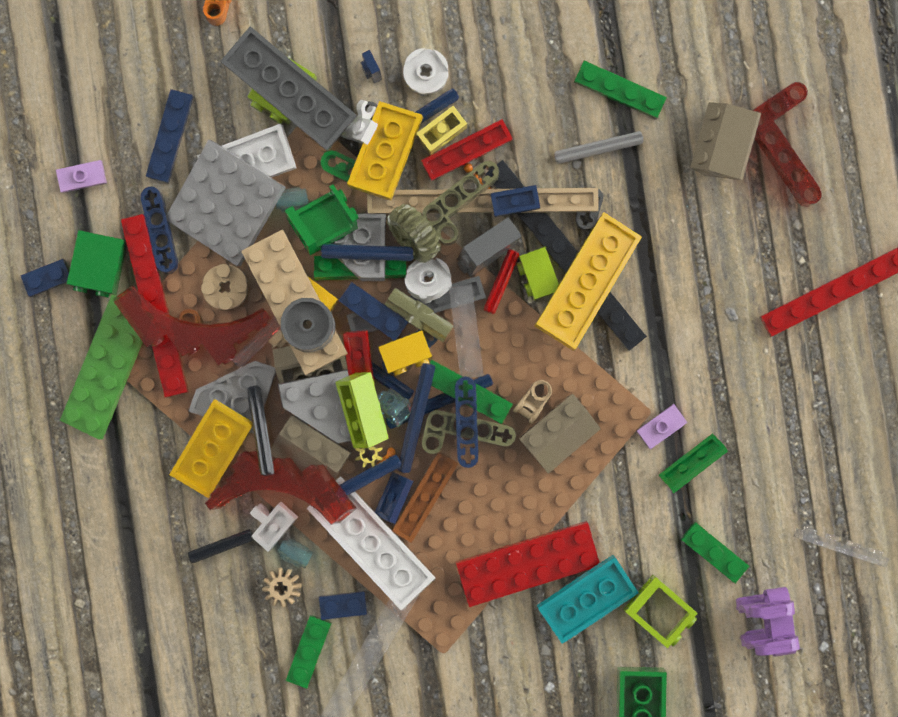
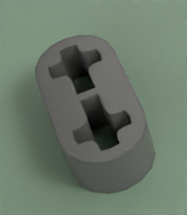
M598 189V212H590L589 215L592 223L588 222L586 226L583 225L580 216L584 217L586 212H577L575 222L581 230H590L597 221L603 202V193L600 189Z

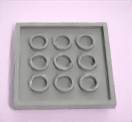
M208 140L166 215L167 221L231 263L241 266L245 260L241 251L254 244L286 187L216 142Z

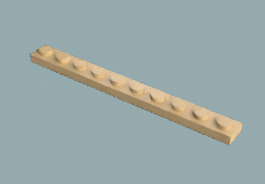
M537 188L540 209L521 213L598 212V188ZM448 189L395 190L391 201L367 193L368 214H391L392 210L402 204H408L414 207L417 212L423 214L424 208ZM464 189V190H465L466 192H468V193H472V192H474L476 189ZM486 189L456 214L494 213L490 193L511 189ZM449 196L445 204L449 207H454L458 204V199L455 196ZM432 210V211H430L428 214H440V213H439L438 211H436V210Z

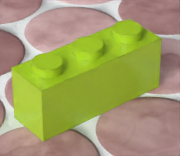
M371 372L354 373L336 381L353 448H370L389 439Z

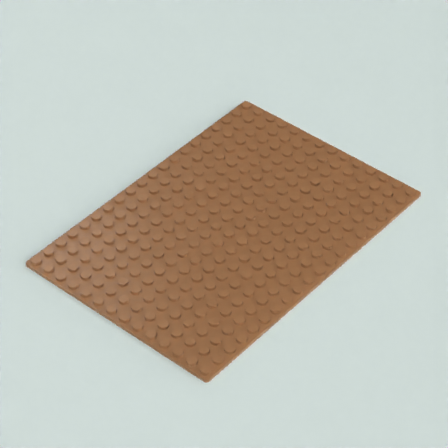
M296 127L287 137L297 168L272 177V179L286 188L254 244L283 229L307 276L315 281L314 256H321V250L311 256L309 255L289 224L285 210L291 206L295 210L302 208L330 192L329 186L334 184L337 190L341 189L347 198L345 203L349 208L353 207L357 214H368L367 193L348 187L347 182L324 171L321 166V157L327 151L300 128ZM338 141L328 150L337 151L357 160V157ZM336 157V159H330L328 165L334 167L340 162H344L346 165L349 162ZM353 168L349 170V175H351ZM386 214L385 246L401 247L397 243L396 238L393 237V233L389 230L387 224V216L389 214ZM442 231L441 237L445 240H450L451 238ZM199 241L178 263L177 270L169 274L162 282L189 392L165 398L148 331L127 380L191 437L203 416L189 412L196 389L253 361L275 367L274 349H272L273 346L268 341L281 329L246 259L241 266H236ZM456 242L449 246L441 243V251L437 253L433 260L438 258L448 265L452 284L479 276L486 298L435 313L450 322L453 328L444 342L438 340L429 348L432 358L428 360L430 363L432 359L461 376H467L473 380L489 374L493 385L485 389L513 403L502 424L514 429L516 439L509 446L478 441V462L471 468H465L458 462L457 436L445 433L443 446L439 452L458 462V465L412 543L395 534L436 577L410 604L401 611L308 511L307 508L325 491L324 489L274 456H272L274 474L269 476L260 474L253 433H248L228 466L230 471L273 508L280 502L285 504L298 516L293 523L297 529L441 653H446L490 602L472 607L468 606L455 562L549 533L651 414V410L578 347L572 351L536 328L534 325L539 319L540 314L507 286L496 313L489 314L485 312V304L497 277L486 268H483L471 277L467 273L464 274L457 264V258L463 248ZM415 259L406 261V271L416 261ZM220 264L232 265L240 269L247 277L248 296L238 308L219 310L212 307L205 300L201 286L206 273L213 267ZM425 276L424 282L432 281L433 276L430 278ZM387 278L385 281H361L360 279L315 281L338 300L351 282L382 304H385L395 288L407 296H411L407 290L405 278ZM229 281L227 283L222 282L220 284V292L226 291L229 293L231 291L229 288L231 283ZM338 302L331 313L335 320V330L338 335H341L344 345L343 333L351 332L347 315L355 312L341 302ZM192 309L199 313L201 324L197 330L186 332L179 327L177 320L183 310ZM408 323L397 340L414 334L419 329ZM380 330L368 333L371 361L383 369V358L379 346L394 340ZM423 331L426 340L428 339L430 342L434 340L431 334ZM288 341L281 348L290 346ZM415 364L406 367L407 372L394 376L414 390V394L408 401H405L374 380L375 390L389 438L375 445L377 449L383 448L378 452V456L383 457L387 454L388 448H394L396 450L395 455L400 459L408 422L389 429L386 418L412 407L421 367L416 368ZM277 374L273 380L264 407L270 449L291 415H294L282 407L278 387L280 383ZM535 381H547L551 385L552 394L533 424H530L529 419L518 412L514 413L513 410ZM539 384L535 387V394L539 397L545 396L548 392V388L544 384ZM431 386L428 399L444 392ZM573 394L601 429L550 473H547L518 438L567 396ZM453 402L437 410L456 414V404ZM463 404L459 411L461 415L469 417L473 413V408ZM523 406V407H524L525 409H527L529 412H531V413L533 412V411H531L529 408H527L526 406ZM477 411V419L499 423ZM430 413L424 415L410 473H402L398 469L392 471L413 481L396 523L437 453H427L422 446L426 421ZM434 414L431 418V424L434 427H441L444 424V417L440 414ZM455 421L454 424H453V427H454V430H455V431H456V421ZM486 424L477 426L478 436L486 437L489 433L488 426ZM493 426V434L490 440H495V436L501 437L502 442L511 439L512 435L508 433V429L501 433L496 431L497 426ZM429 437L426 440V446L431 450L437 449L439 440L436 437ZM352 441L338 443L352 453L331 485L339 477L347 481L372 467L371 463H367L366 467L363 468L364 461L361 459L355 460L360 456V452L353 448ZM460 443L461 448L465 447V455H461V458L465 459L466 463H470L471 459L475 458V455L470 454V446L475 447V443L468 445ZM365 448L364 458L368 457L370 460H373L372 456L375 454V451ZM392 472L355 491L374 512ZM379 517L391 530H393L396 523L394 524L388 522L387 520Z

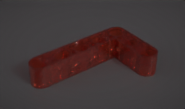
M795 82L753 110L761 113L760 117L762 119V125H758L754 139L801 206L809 207L821 199L822 191L775 123L777 119L803 102L808 95L806 86L803 83ZM790 91H798L800 98L793 99L790 95ZM772 102L780 105V112H775L772 109ZM766 134H772L774 136V144H770L766 141ZM780 152L787 155V163L779 160L778 154ZM792 171H796L800 174V182H796L792 179ZM805 190H810L813 193L814 198L812 201L805 198Z

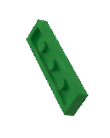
M585 60L574 83L656 120L667 98Z
M314 256L315 281L359 279L338 258ZM385 260V279L406 278V261Z
M431 359L430 363L435 365L431 386L455 398V384L463 376ZM464 380L463 384L459 385V389L463 390L464 397L459 396V401H473V396L468 397V390L472 389V385H469L468 381ZM476 384L477 411L502 424L513 403Z

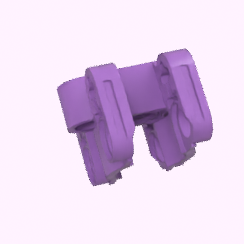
M786 587L767 589L763 591V594L736 599V610L739 613H745L747 618H762L764 620L765 629L750 630L741 635L742 646H745L747 649L755 648L756 655H773L774 657L795 654L796 650L800 649L799 639L795 635L794 601L790 600Z

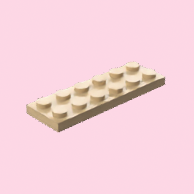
M283 229L241 251L280 327L282 314L291 302L300 298H314L320 301ZM306 321V325H303V327L305 329L311 328L312 323L310 321ZM336 330L332 341L324 349L315 353H304L291 346L306 376L348 354Z

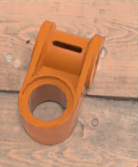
M205 0L203 12L207 21L214 26L223 24L232 0ZM213 9L220 10L217 16L209 15Z

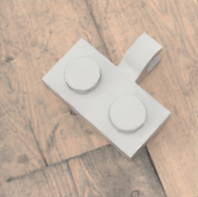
M360 100L357 104L358 116L341 136L368 145L378 126L377 123L370 120L376 111V107L369 105L367 111H365V106L368 102Z
M282 502L270 514L268 509L260 503L250 512L254 518L262 523L251 537L269 552L298 516Z

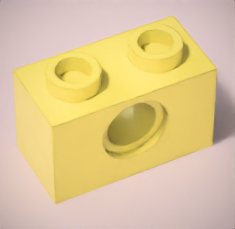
M452 106L417 132V139L427 152L432 155L466 130L467 123L456 108Z

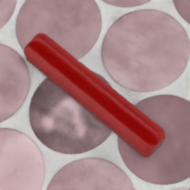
M511 249L507 251L485 304V312L489 314L496 313L519 257L518 252Z

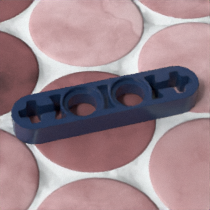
M152 186L146 187L140 196L155 264L161 272L171 274L178 268V258L170 224L166 217L167 211L164 198L157 188ZM151 192L154 195H157V197L154 198V204L156 207L160 208H153L152 203L149 200H147V198L150 197ZM156 213L162 214L163 217L159 225H153L151 222L152 216ZM161 235H165L168 238V242L164 247H158L156 244L157 238ZM159 252H166L167 258L172 261L169 264V268L162 265L165 262V257L162 253L159 254Z
M464 376L459 378L455 384L457 458L461 466L471 468L478 462L476 384L472 378ZM464 380L468 381L469 385H472V389L468 390V397L473 396V401H459V396L464 397L463 390L459 389V385H462ZM463 404H470L473 407L471 416L464 417L460 414L459 410ZM465 427H470L474 431V436L470 440H464L460 435L461 430ZM460 443L466 445L475 443V447L470 446V454L475 455V458L471 459L470 463H466V460L461 458V455H465L466 451L465 447H460Z

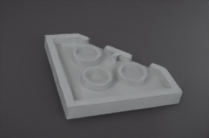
M357 214L359 217L357 220L358 229L332 243L335 245L385 246L386 214ZM339 259L361 281H385V260Z
M253 361L196 389L189 412L204 416L212 401L216 399L252 421L247 388L255 385L261 388L263 405L265 407L276 375L275 367ZM252 426V428H251V430H250L249 432L254 434L253 426Z
M347 370L278 384L283 408L337 443L351 441L335 383L349 376Z

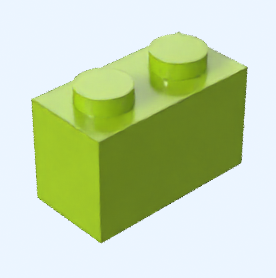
M546 247L519 256V262L516 265L520 276L524 275L527 284H524L527 296H532L535 301L554 294L559 283Z

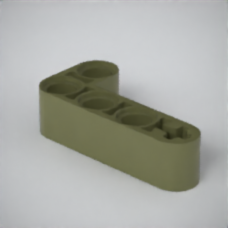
M485 161L424 208L423 217L431 224L443 245H452L458 239V230L450 220V217L498 180L499 168L494 162ZM487 168L489 171L493 169V177L485 176L482 179L483 185L481 186L478 178L480 179L484 176V169ZM467 182H473L477 188L474 192L468 193L464 190V185ZM449 196H455L458 199V204L454 207H449L445 204L446 199ZM432 210H436L440 213V217L437 221L432 222L427 219V214ZM446 228L454 231V236L450 240H445L441 237L442 231Z
M435 410L428 415L422 439L423 449L427 453L435 454L441 450L445 433L457 436V432L453 427L456 421V414ZM434 414H440L444 417V424L441 427H434L431 424V418ZM477 419V426L486 424L489 428L488 435L486 437L478 436V441L501 446H509L515 441L516 433L512 427ZM493 426H497L496 431L501 433L508 429V433L512 435L511 439L502 442L501 437L495 436V440H490L493 434ZM466 427V430L460 432L461 437L472 439L474 431L470 427ZM429 437H436L439 440L437 449L431 450L426 446V440Z

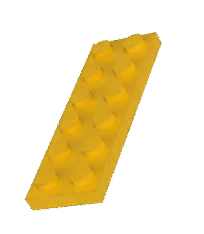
M603 212L534 326L574 351L642 237Z

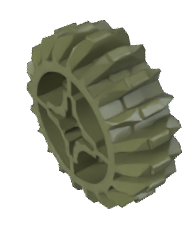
M402 204L397 206L387 216V224L389 230L393 233V237L396 238L397 243L401 247L413 248V259L426 263L441 251V243L436 235V231L433 230L431 224L414 207Z

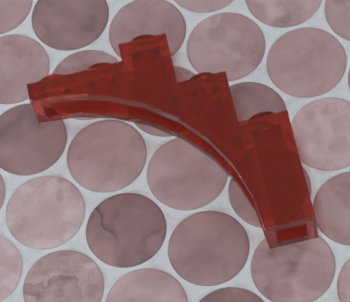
M133 285L113 298L115 305L146 347L151 344L153 347L160 344L165 339L163 336L167 334L182 356L194 354L200 349L199 345L203 344L218 366L221 363L224 365L228 364L235 358L234 354L237 351L233 346L234 343L240 344L249 337L248 334L255 329L256 331L261 330L268 324L267 321L271 319L264 308H261L246 317L231 322L216 324L193 323L175 318L159 310L148 302Z
M257 451L241 453L236 458L237 462L232 466L236 473L226 479L227 483L222 488L215 489L210 494L211 498L205 502L209 510L221 509L234 498L248 492L274 490L290 494L307 502L318 510L331 525L341 523L357 509L324 465L314 466L312 464L301 472L291 458H277L273 461L274 474L263 476L260 474Z

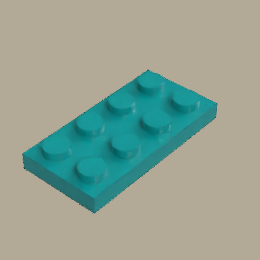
M611 555L536 606L563 644L637 595L638 591L616 557Z

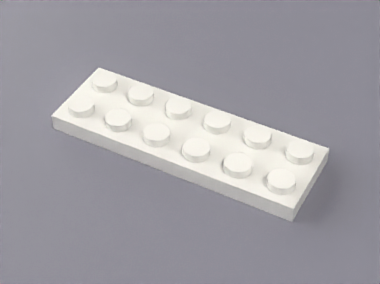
M339 477L323 493L344 483L345 480L342 477ZM356 492L325 508H321L316 499L307 508L401 611L436 578Z

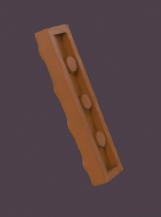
M441 452L437 453L394 526L393 533L412 543L456 469L458 462Z

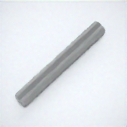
M638 131L559 150L554 153L555 161L557 164L640 145L644 141L643 135Z

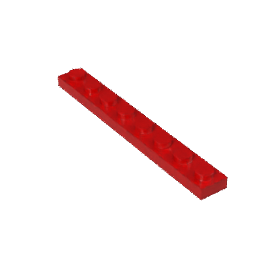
M140 214L121 219L142 308L155 313L148 332L164 396L167 398L187 393L189 391L159 270L155 264L145 216Z
M898 247L760 316L769 336L772 337L897 274Z

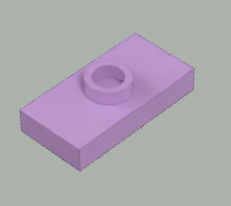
M101 160L56 170L60 192L62 193L107 183Z
M672 404L636 431L647 447L652 449L687 424V421L677 407Z

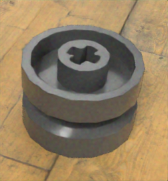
M300 298L291 302L285 308L281 317V331L284 338L295 349L304 353H315L324 349L332 341L335 334V320L331 311L321 301L314 298ZM306 321L312 323L311 328L305 329L303 325H306Z

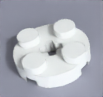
M420 48L413 51L406 58L403 68L404 80L412 91L425 96L434 94L444 87L448 79V64L440 52ZM425 66V68L430 67L432 69L429 77L420 75L422 72L421 67Z
M431 259L426 263L416 260L406 271L405 284L411 296L419 299L422 303H429L442 297L452 286L449 267L441 259ZM428 276L430 278L433 276L430 282H424V277Z

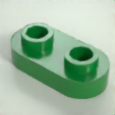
M334 150L325 152L321 157L323 170L348 183L350 178L349 170L354 167L356 160ZM336 157L349 162L347 165L344 162H340L334 167L328 165V161L332 158L336 159Z

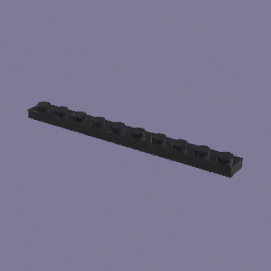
M503 160L497 164L499 177L493 184L496 189L525 187ZM493 169L485 173V176L493 177ZM516 213L540 244L546 247L549 255L566 274L578 251L547 213ZM609 292L597 314L623 346L630 351L647 336L613 294Z

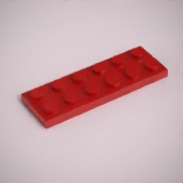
M587 521L455 563L469 607L592 569L600 562Z

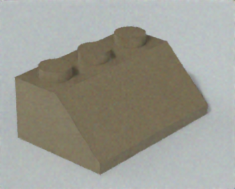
M709 102L690 168L704 176L743 180L761 113L728 103Z
M291 346L273 350L275 370L280 384L343 370L348 371L345 355L306 376Z
M570 394L518 439L546 472L550 473L601 428L573 394Z
M291 415L271 448L272 456L324 490L330 487L352 453L295 415Z

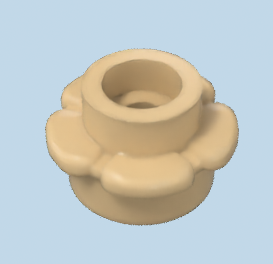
M280 329L268 342L273 346L272 349H274L276 346L281 348L287 340Z

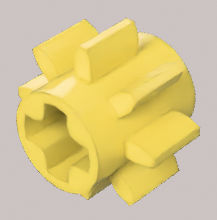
M375 445L369 448V450L375 451V454L372 456L373 460H370L368 457L364 458L365 448H356L355 450L360 452V456L355 460L361 459L364 461L363 468L366 467L367 463H371L373 467L376 465L374 462L376 459L383 460L381 456H378V452L383 448L377 449Z

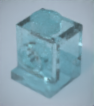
M392 388L387 392L382 391L377 397L382 415L399 427L410 416L412 406L409 400L402 397Z

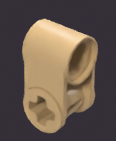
M544 380L535 381L527 393L520 399L513 412L520 413L529 419L530 424H533L552 394L551 385ZM539 384H544L548 388L547 394L543 397L535 394V387ZM523 406H526L527 408H529V409H530L531 411H533V412H532V413L529 412V411H528L527 409H525Z

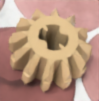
M280 567L278 568V575L272 570L269 572L272 579L264 578V582L270 586L263 587L262 591H270V594L265 599L275 598L272 602L273 606H276L280 600L281 606L285 607L286 599L290 604H293L295 602L293 596L299 597L301 595L295 589L301 588L302 583H294L299 576L297 574L291 578L292 569H288L284 575V570ZM280 582H283V585L288 587L284 593H282L281 589H277Z

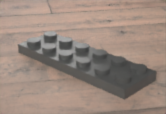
M251 26L220 61L326 151L332 147L357 117L354 112Z

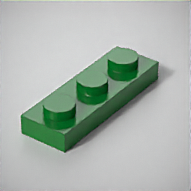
M712 433L660 473L659 477L675 493L726 454L728 450Z
M696 522L692 524L681 538L685 544L735 584L749 568L747 563Z
M310 615L285 681L306 689L308 688L332 622Z

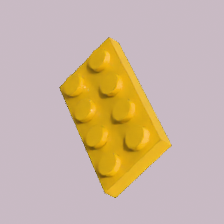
M379 101L372 121L377 123L378 126L369 144H362L347 183L348 187L391 201L416 138V133L422 122V114Z
M214 399L169 475L209 499L253 426L252 421Z

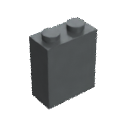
M509 217L463 247L457 258L460 270L464 274L467 273L469 277L473 276L507 253L509 249H513L522 235Z

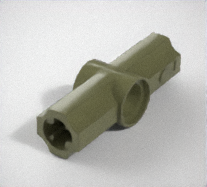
M396 288L385 302L388 308L403 316L404 320L421 331L423 329L441 342H444L453 328L450 322L433 313L434 311L418 300H413Z

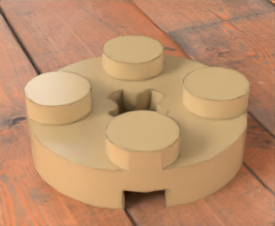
M220 264L206 273L201 290L205 300L212 307L219 310H232L241 306L248 296V281L245 274L237 267ZM229 281L231 283L229 285L231 291L229 293L226 291L221 293L220 284Z

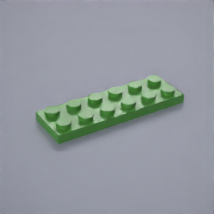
M111 295L60 421L94 438L103 439L155 313L117 295Z

